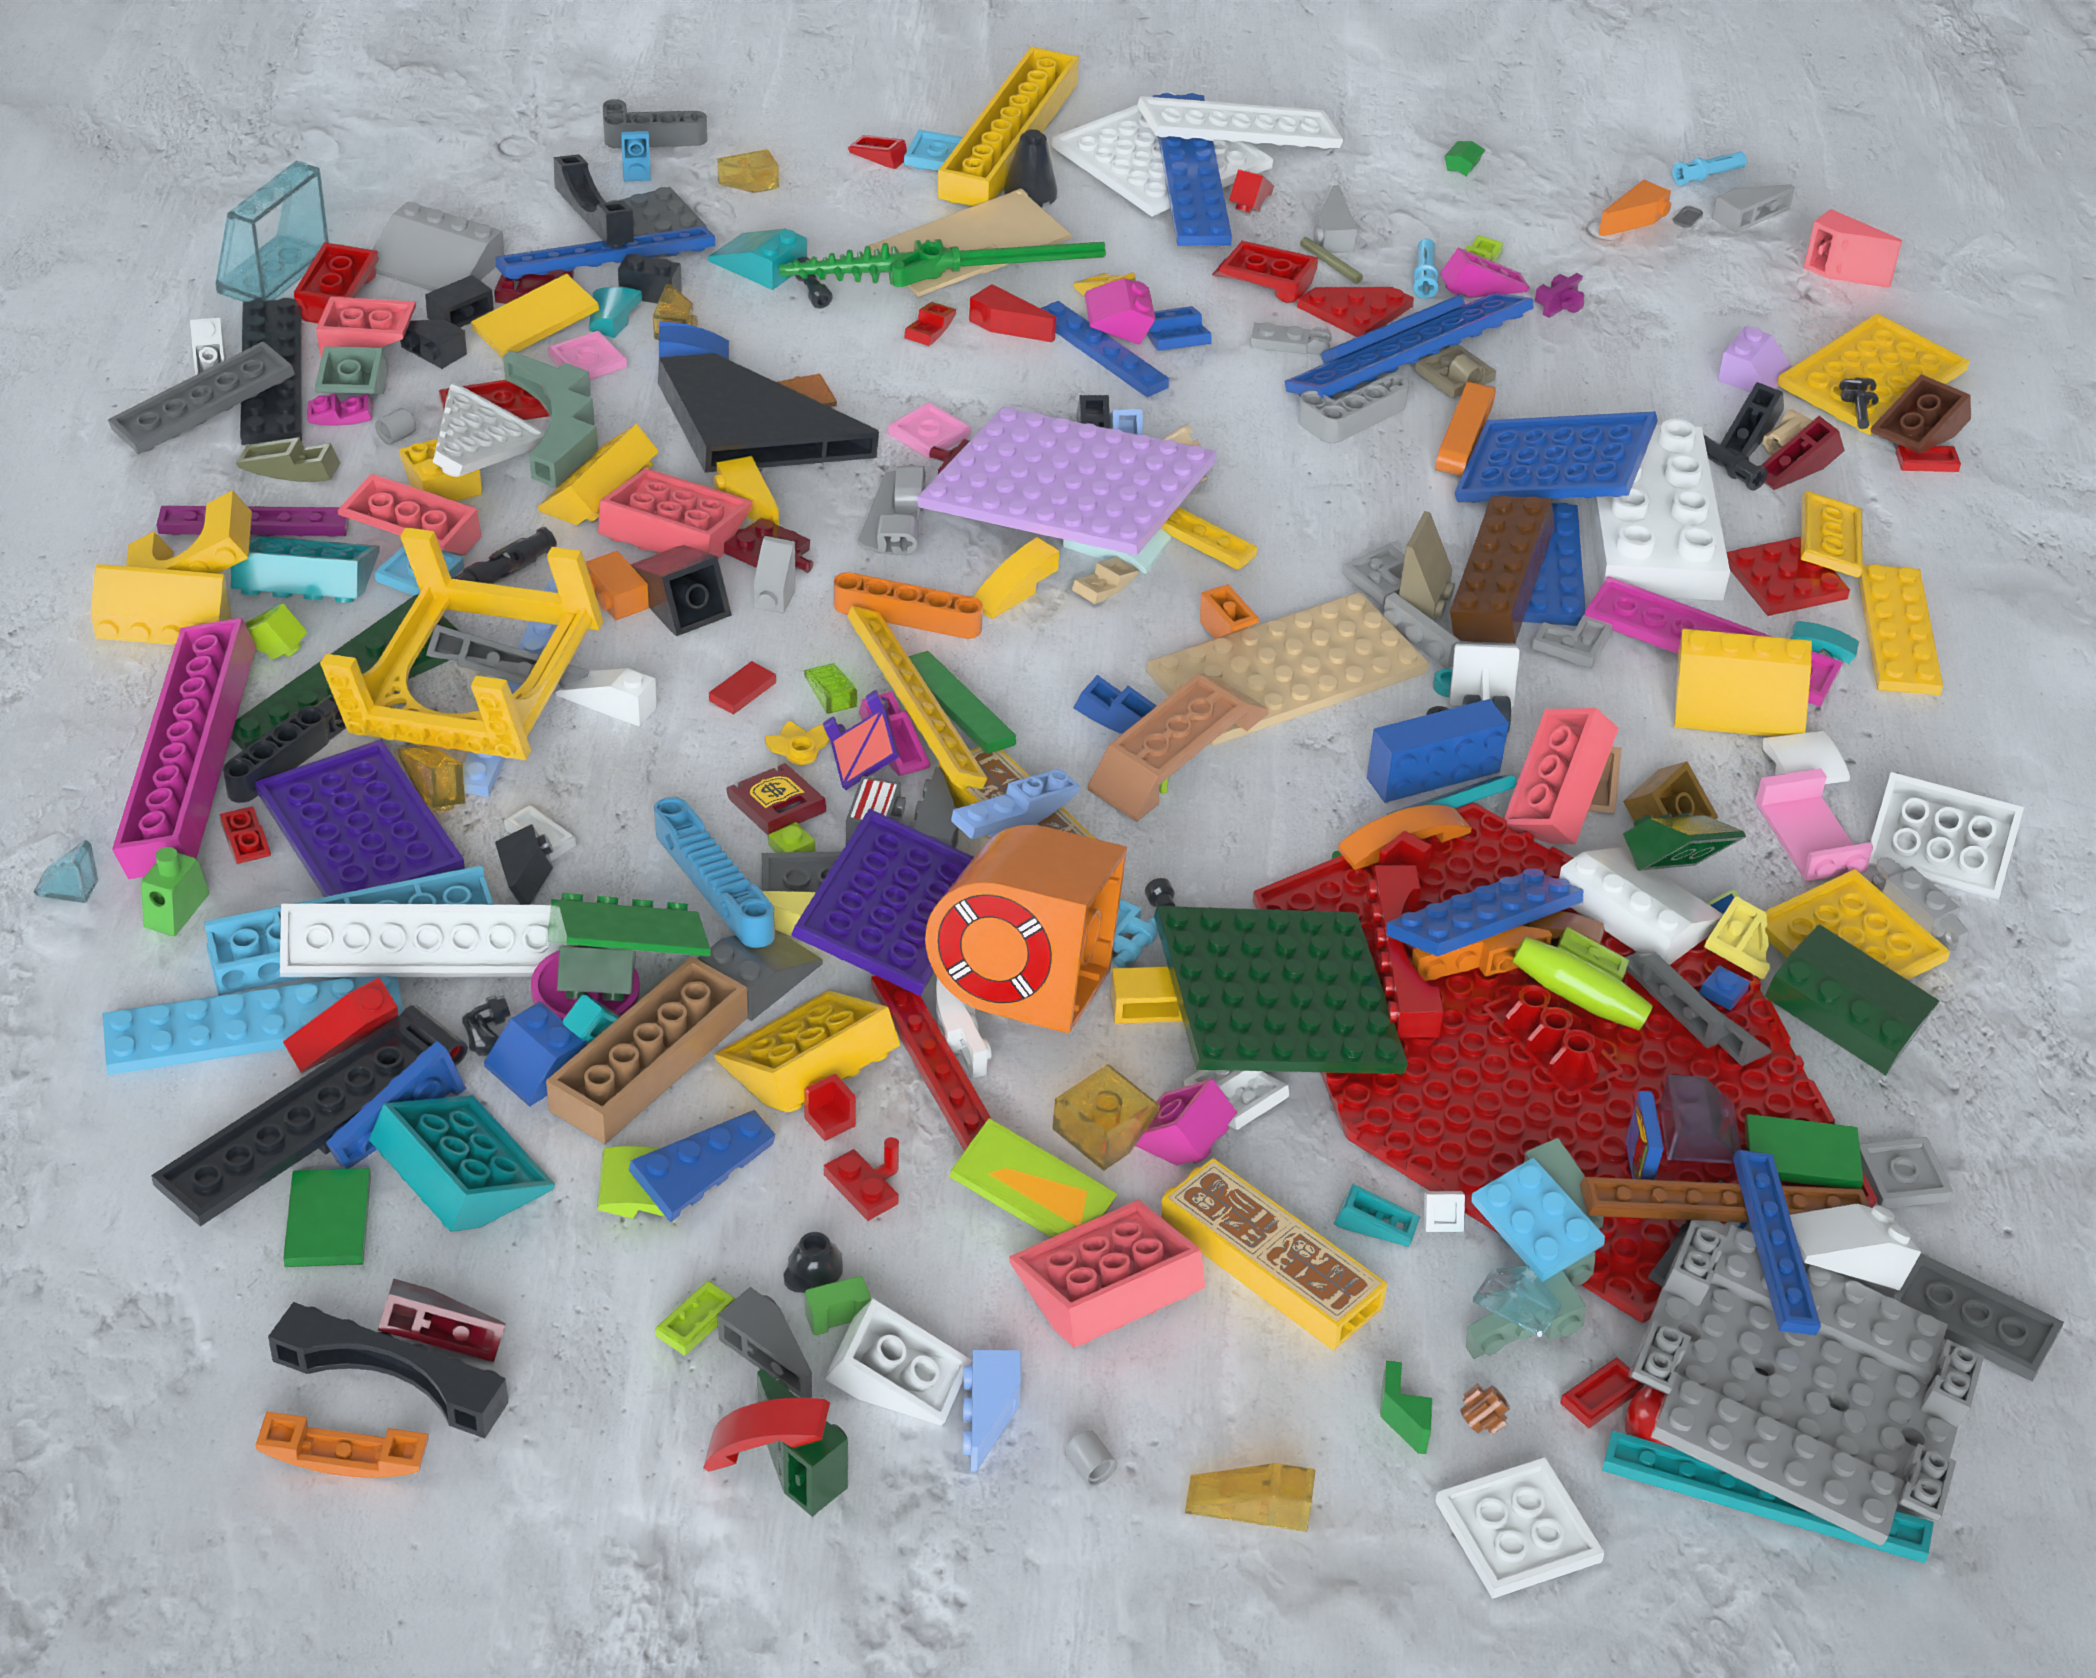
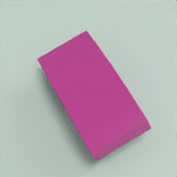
M336 393L318 396L308 401L307 420L311 424L329 426L350 425L372 420L373 402L369 394L352 396L340 402Z

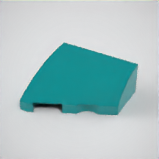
M625 287L596 289L593 292L592 298L598 302L599 311L590 315L589 331H599L602 335L615 338L628 325V314L642 301V291Z

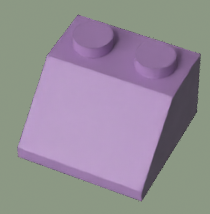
M1745 326L1724 351L1718 381L1749 392L1752 391L1756 382L1778 390L1777 382L1779 375L1792 368L1772 335L1762 332L1758 328Z

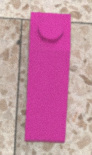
M1459 247L1440 272L1441 277L1446 283L1445 287L1456 295L1461 293L1469 297L1487 296L1494 292L1503 294L1522 293L1530 289L1521 273Z

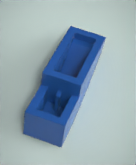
M1096 675L1081 692L1073 708L1108 729L1123 734L1157 705L1128 685L1121 692L1099 675Z

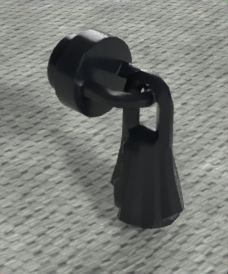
M495 995L486 998L485 1004L474 1008L462 1017V1023L469 1037V1049L476 1052L478 1056H488L500 1037L488 1027L487 1023L493 1021L495 1025L505 1022L506 1017L511 1016L504 996L498 998ZM489 1010L490 1016L483 1018L482 1015L479 1014L480 1012Z

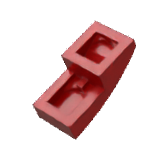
M934 302L928 303L919 309L918 320L905 328L904 338L927 346L932 345L948 328L956 315L957 309Z

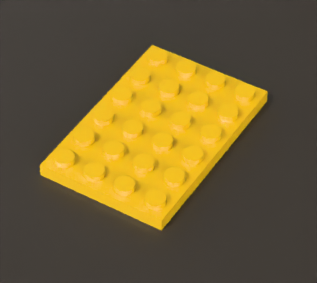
M1876 313L1779 375L1777 385L1787 390L1790 394L1809 402L1812 406L1828 412L1836 419L1854 426L1860 432L1872 435L1871 427L1921 374L1947 384L1967 371L1970 361ZM1855 377L1870 378L1876 382V389L1874 391L1870 390L1871 385H1868L1865 391L1876 393L1879 398L1876 405L1872 404L1873 399L1869 400L1867 405L1869 427L1866 429L1858 428L1855 404L1841 399L1842 390L1839 388V383L1844 379H1855Z

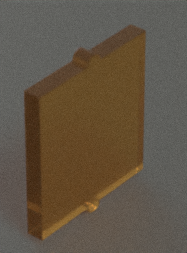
M820 373L803 377L795 376L793 379L777 382L826 406H837V400Z

